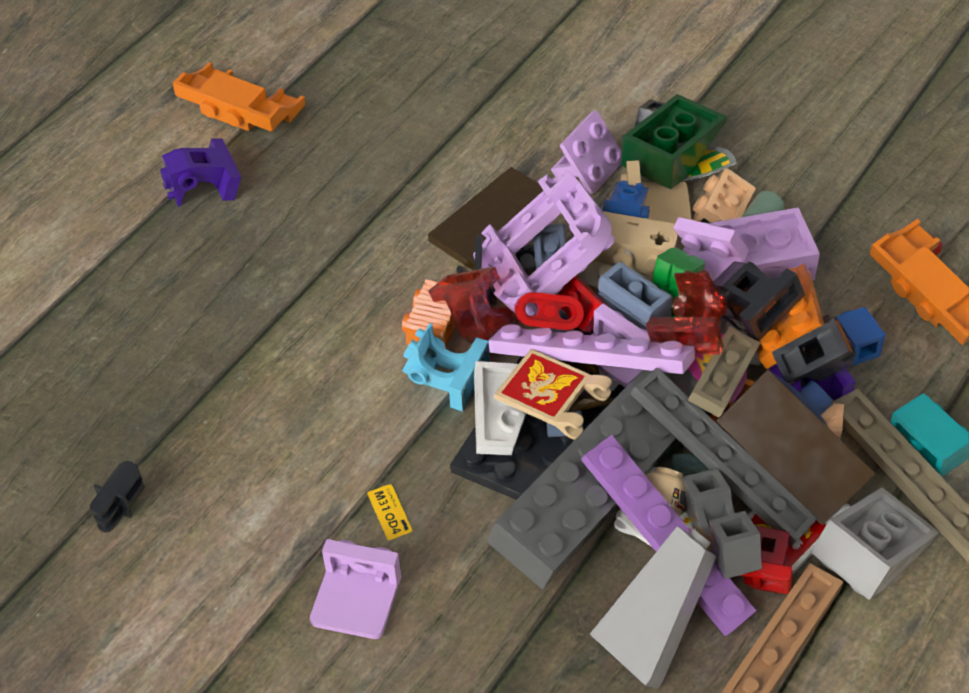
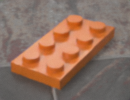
M804 263L797 268H789V270L797 273L805 296L759 341L760 345L757 349L758 358L766 370L777 364L772 354L773 351L824 325L811 273ZM776 301L765 312H767L776 303Z

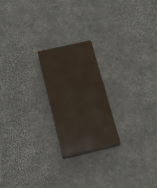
M510 167L428 233V241L474 271V252L477 235L482 236L483 244L486 237L482 232L488 225L499 231L544 190L539 183Z
M769 369L717 420L764 469L817 518L816 520L821 525L827 522L875 475V472Z

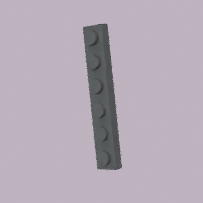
M657 367L634 387L630 394L708 469L717 468L730 489L769 527L790 533L789 546H792L816 521L817 518L699 406L688 401L689 397Z

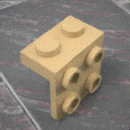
M626 161V174H620V181L625 180L628 181L629 185L635 186L636 183H641L639 161ZM656 182L642 183L644 187L649 188L645 201V206H650L648 219L676 224L679 217L692 220L688 187L685 182H680L673 189L666 188Z

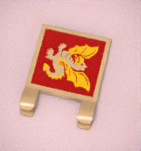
M530 349L497 390L495 399L556 426L567 437L575 440L583 432L581 425L584 419L577 413L567 411L584 389L595 399L602 402L606 401L611 395L609 387L612 381L607 376L590 375Z

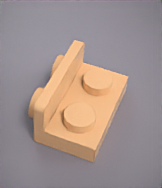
M728 168L723 169L718 176L712 174L703 186V190L706 191L705 195L702 194L692 208L695 212L692 220L700 222L705 218L712 223L741 218L756 188Z

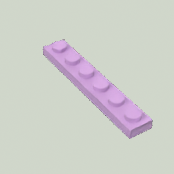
M506 325L489 339L490 353L525 356L530 349H533L561 361L650 371L657 367L662 372L684 374L695 360L694 346L682 345L677 341H667L664 343L648 342L645 338L619 339L610 334L590 336L583 335L580 331L561 333L552 332L549 328L532 330L522 329L518 325Z

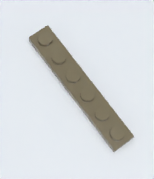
M858 388L833 401L834 403L844 404V429L969 563V505Z

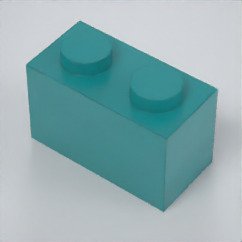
M924 393L893 412L890 423L941 477L968 460L969 431L954 421L938 403L933 402Z

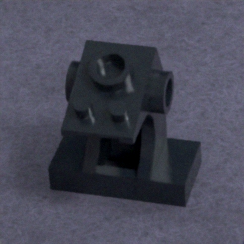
M734 261L711 283L716 290L715 298L717 301L729 309L736 320L739 321L741 319L748 336L758 342L805 296L797 273L786 268L776 279H773L762 273L750 261L747 263ZM776 301V303L767 312H765Z
M826 315L823 317L824 325L772 352L783 379L788 384L792 385L806 377L823 381L852 366L856 351L850 340L846 338L838 320H831L830 316Z

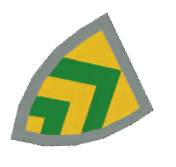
M709 146L691 173L682 181L705 177L736 164L735 156L727 149Z

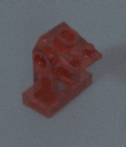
M495 267L447 275L428 290L433 302L446 301L461 335L470 344H473L476 337L489 341L503 326L508 325L514 320L512 317L514 312L508 307L497 309L496 307L491 308L488 304L486 290L500 279Z
M705 270L694 273L691 271L675 273L674 277L679 296H676L673 302V311L676 317H650L646 324L650 342L664 343L667 341H677L682 345L694 346L695 354H720L724 344L718 323L720 317H723L726 313L725 297L721 296L709 273Z

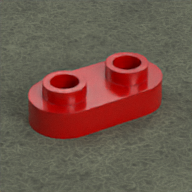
M525 293L517 299L514 308L517 319L524 325L559 330H572L582 322L584 316L583 306L576 298L547 293ZM529 303H534L537 307L536 313L532 316L526 313V306ZM564 306L570 311L569 317L565 320L559 315L560 309Z

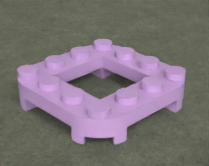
M565 171L562 176L551 179L548 174L537 182L544 190L499 231L488 225L482 232L486 237L482 244V268L496 290L494 295L514 313L515 303L521 295L528 292L556 295L565 284L578 273L584 271L589 263L602 251L609 249L614 243L609 219L587 189L569 171ZM562 213L570 226L568 227L574 234V237L528 277L515 254L522 247L527 246L541 230L551 225L557 216ZM529 303L526 306V313L530 316L536 313V305Z

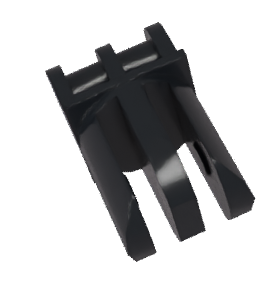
M132 461L120 463L102 487L94 485L97 495L91 502L90 509L97 522L98 529L104 533L110 532L115 528L123 515L129 518L132 517L130 508L145 488L141 473L137 465Z

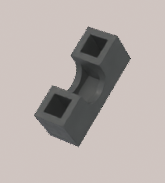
M715 468L682 477L686 494L685 512L695 529L711 542L707 549L717 556L715 562L725 579L762 569L760 533L746 511L734 513L731 489L719 470Z

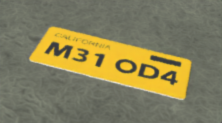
M392 484L367 492L387 540L413 532Z

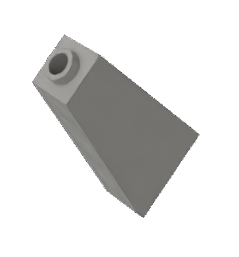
M678 526L590 633L596 641L645 686L658 689L663 683L717 557L707 549L711 542L694 528L689 533Z

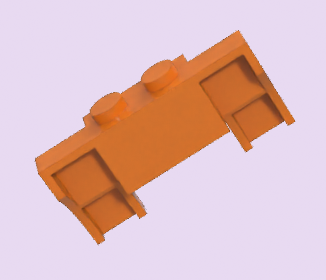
M208 62L202 69L194 73L182 72L173 82L175 95L199 104L201 114L247 131L257 126L273 132L283 120L291 122L306 105L304 96L300 95L298 99L288 96L282 88H279L276 93L267 98L265 88L234 77L233 71L230 69L226 72L214 69L211 62Z
M917 218L906 227L893 233H887L872 244L869 254L892 276L890 283L894 291L900 297L906 298L916 308L918 315L922 319L930 321L936 328L942 325L960 344L964 345L969 341V287L932 252V250L938 247L940 239L937 237L933 239L920 226L921 221Z

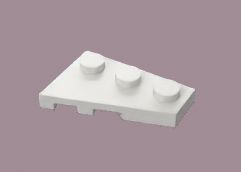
M475 362L476 454L512 455L527 413L496 400L495 393L518 364Z

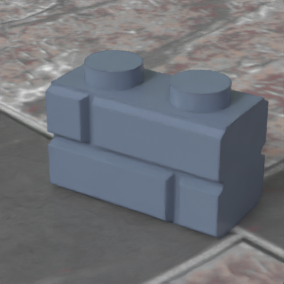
M618 262L600 277L598 295L609 305V308L623 314L628 321L637 327L647 330L652 337L670 321V308L672 307L673 296L659 289L657 285L623 262Z

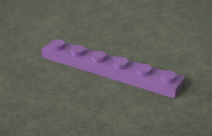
M610 435L582 457L581 461L656 552L677 526L688 533L691 531L613 435ZM714 562L697 603L722 634L727 636L756 610L730 578L725 579L718 565Z

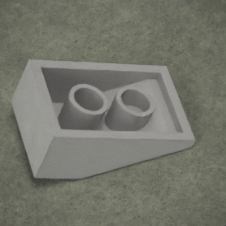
M880 488L830 519L810 552L827 569L834 571L849 583L855 592L870 600L886 589L939 536L940 532L884 488Z

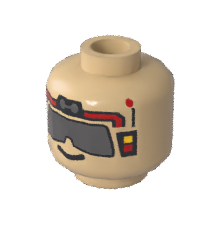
M656 467L654 472H648L645 476L677 515L679 517L683 515L686 506V494L682 479L684 475L678 471L663 467Z

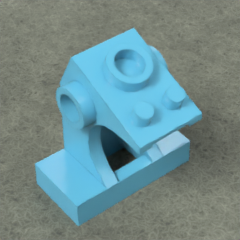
M429 323L425 331L418 328L415 335L420 340L418 342L412 339L403 354V357L407 358L408 361L402 371L416 384H425L449 392L450 408L463 412L474 392L475 362H490L489 341L476 337L468 351L458 354L446 350L444 342L434 337L433 324ZM441 366L453 370V373H444L436 370V368Z

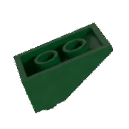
M676 94L623 135L621 166L626 168V161H639L640 175L666 188L673 189L691 173L726 123L727 116Z

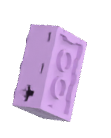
M799 207L706 223L736 230L749 249L743 263L748 261L754 263L762 273L776 279L786 268H797L804 263L811 273L812 280H815L820 253Z

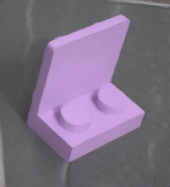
M679 217L673 229L682 240L681 243L684 245L682 251L687 252L689 256L693 255L705 261L703 275H706L707 281L703 290L698 294L697 301L720 307L722 305L715 298L716 290L711 283L734 261L744 262L749 249L736 230Z

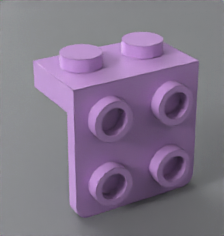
M326 539L322 550L326 572L310 614L311 624L317 628L370 639L381 638L402 577L399 554L384 547L370 548L356 545L349 540L335 541Z

